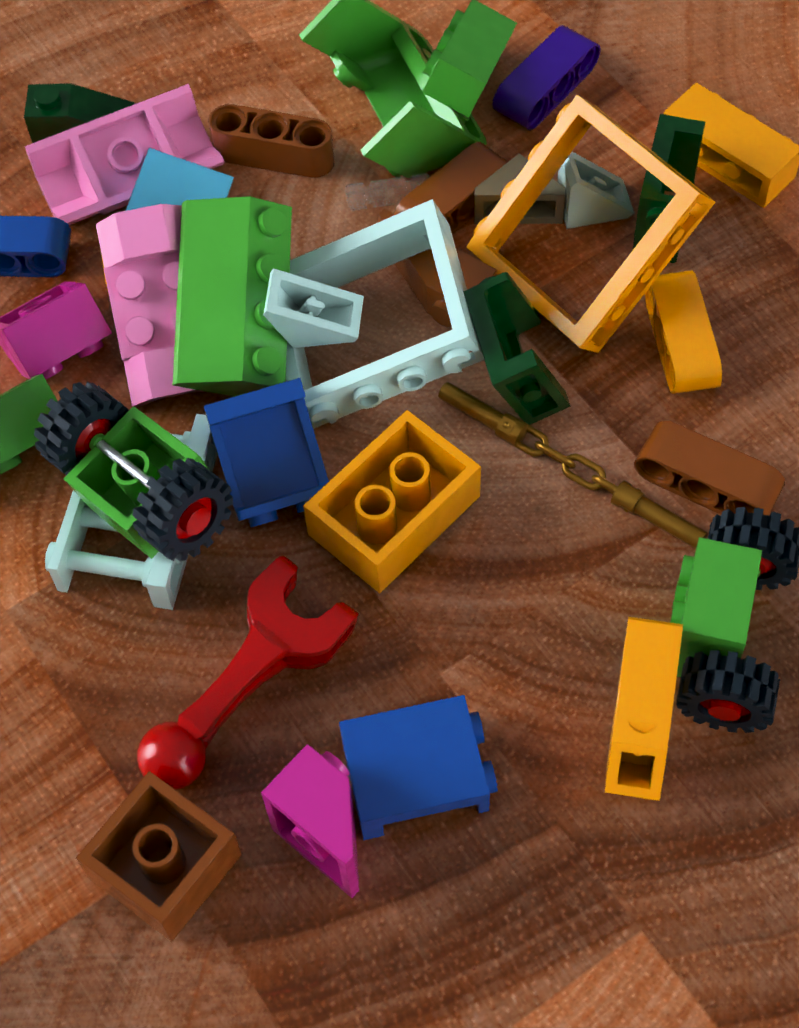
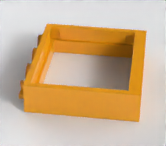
M576 95L571 103H568L560 110L556 118V124L546 138L531 150L527 164L516 179L511 180L501 192L500 201L489 216L483 218L477 224L473 233L474 236L466 248L482 262L495 268L497 275L507 272L532 306L579 348L599 353L716 202L600 108L581 96ZM592 125L674 191L676 195L577 322L498 251Z

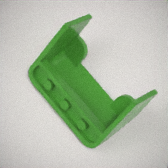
M331 0L299 34L303 42L330 56L335 65L333 72L343 85L348 88L354 85L365 92L383 128L361 149L364 157L384 166L392 175L413 178L442 168L475 142L487 144V140L472 114L468 118L422 93L430 78L423 73V70L434 51L427 39L414 27L370 0Z

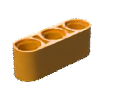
M690 270L659 275L646 291L645 301L671 394L720 387L722 384L721 359L695 272Z

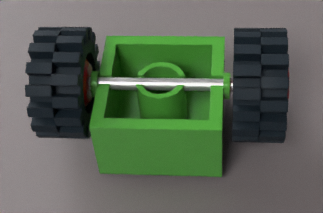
M81 382L74 383L72 392L66 387L58 392L61 397L58 402L52 398L49 400L46 406L51 409L48 415L40 413L37 420L43 427L35 428L34 436L39 440L35 442L36 449L41 452L40 455L66 475L63 478L64 481L92 511L151 559L160 552L170 560L174 561L176 558L179 561L187 560L188 553L193 558L201 554L200 546L202 544L208 548L214 543L211 536L214 532L220 535L225 528L220 524L221 521L229 520L232 511L226 507L233 504V496L229 494L232 490L225 481L210 471L197 453L135 406L128 410L116 398L92 382H86V385H83Z
M746 507L736 508V514L727 509L722 511L721 516L716 515L713 518L708 539L699 537L694 556L684 555L672 605L673 610L670 622L683 624L677 677H681L676 706L678 709H682L681 713L684 716H694V722L698 724L708 722L710 723L709 728L717 730L719 726L727 727V732L737 733V728H741L745 733L754 732V727L761 731L767 729V725L771 726L773 723L780 684L779 675L776 671H770L771 666L765 662L756 664L757 658L748 655L745 659H741L747 641L755 590H762V585H766L770 590L778 589L779 584L785 587L791 584V580L795 581L799 568V527L794 528L795 522L789 518L780 521L781 514L772 512L770 516L764 515V509L754 508V513H748Z

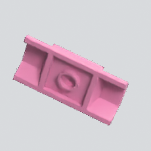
M189 84L25 146L35 177L53 216L63 220L68 225L99 213L104 215L127 206L149 148L210 169L224 165L221 153L213 147L201 122Z
M158 204L117 212L96 224L104 263V273L132 407L144 406L158 399L193 392H205L173 386L182 205Z

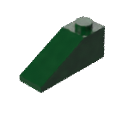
M72 83L28 84L24 119L31 141L35 143L137 103Z

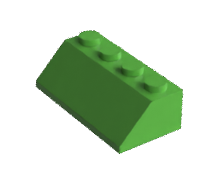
M251 196L185 200L182 203L173 386L235 397L286 381L287 341L263 314L270 272L274 268L290 273L292 207Z

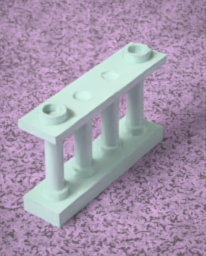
M196 414L191 431H185L183 435H172L197 453L210 471L213 472L217 458L216 447L206 415ZM73 491L57 540L49 544L45 555V569L49 571L57 591L68 592L74 570L142 581L143 587H147L153 607L173 610L187 560L179 561L175 558L173 561L160 552L152 559L148 557L146 561H139L81 551L88 527L118 531L92 511Z

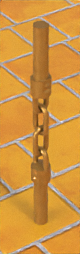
M445 382L441 387L438 398L495 431L497 437L533 457L545 454L562 464L563 474L588 490L603 488L612 493L611 504L616 507H622L625 512H630L633 515L636 513L695 549L699 537L707 538L708 533L645 497V494L639 488L632 487L629 482L623 480L616 486L606 480L605 470L593 461L577 453L565 456L551 448L549 440L543 432L512 414L499 412L450 382ZM527 433L541 440V442H535L537 450L522 443ZM574 461H578L598 473V475L594 474L592 476L594 483L588 482L569 470V468H576Z

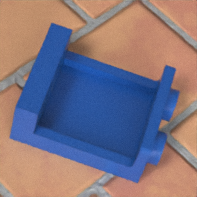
M300 378L204 405V411L226 484L232 490L229 494L233 496V507L237 520L248 519L250 527L278 520L279 517L276 510L291 505H296L298 513L304 512L303 505L329 482L304 400L306 395Z
M465 695L339 722L347 768L350 772L349 777L363 840L384 836L383 825L472 805L477 806L478 813L489 811L490 794L498 792L495 772L491 760L481 761L477 744L485 743L482 722L478 711L469 713Z

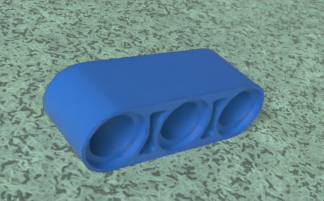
M0 216V276L57 277L63 274L66 270L72 235L70 226L56 217Z

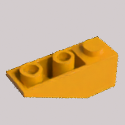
M628 617L607 761L605 793L660 801L683 624Z

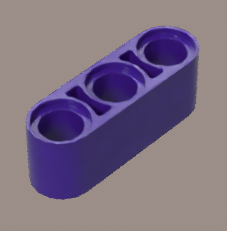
M565 25L559 26L499 85L493 98V109L526 129L533 130L591 73L600 56V45Z

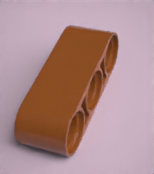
M235 104L218 106L209 115L208 122L213 147L221 153L226 163L310 178L325 176L334 167L332 130L323 120Z
M475 142L408 193L400 201L394 214H399L433 199L449 223L452 234H454L474 218L475 188L504 166L507 161L482 142Z
M671 421L657 422L634 461V468L645 480L718 514H722V511L727 509L736 514V508L746 507L748 513H754V508L764 509L763 514L769 516L785 486L783 475L773 466Z

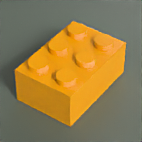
M406 410L303 505L308 535L380 594L480 497L481 466L410 411Z

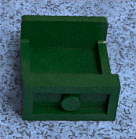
M660 114L651 150L694 184L705 122ZM646 170L639 199L633 249L674 197L665 194V191H674L648 170ZM679 250L669 263H676Z
M504 272L497 276L488 277L478 285L463 291L492 385L520 418L531 425L571 407L566 391L534 350L530 349L523 353L519 335L541 324L539 313L511 276Z

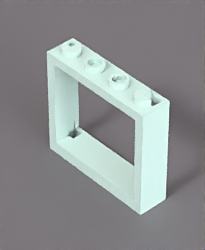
M433 199L290 260L291 274L338 288L431 248L453 329L314 387L311 382L305 348H293L287 342L286 381L297 378L301 379L306 395L304 400L313 429L329 422L333 424L339 418L361 409L376 407L382 401L403 392L418 390L426 383L448 374L463 372V368L484 360L463 291H466L467 287L450 225Z

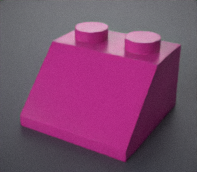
M64 281L0 317V346L20 374L29 379L38 374H43L45 380L56 375L64 368L61 363L62 361L75 354L79 358H83L96 352L104 346L101 339L112 334L85 283Z
M307 744L261 792L271 828L276 834L348 896L353 898L359 891L356 824L352 800L353 792L348 778L350 772L332 753L325 751L321 756Z

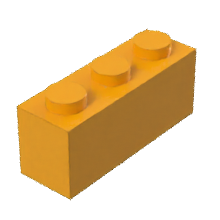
M697 82L663 112L664 115L704 121L705 127L698 167L762 208H765L796 177L799 166L798 144Z

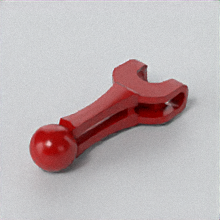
M285 556L276 558L249 586L247 623L250 631L240 650L227 668L197 701L179 714L178 722L160 723L143 736L137 751V763L143 777L150 771L175 790L183 789L192 784L204 769L206 748L217 731L242 702L263 683L285 668L309 670L329 663L355 630L359 613L348 604L340 602L336 603L318 618H302L293 614L285 602L296 587L298 566Z

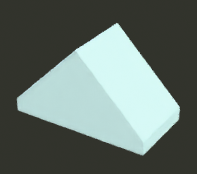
M574 152L570 153L559 168L557 182L565 187L564 222L567 229L626 219L634 214L623 179Z
M273 268L270 272L263 315L293 348L355 342L359 336L364 296Z

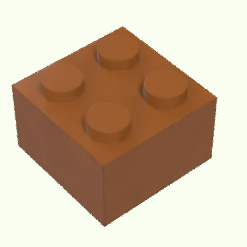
M149 771L76 856V859L91 881L172 942L241 857L242 853L235 833Z

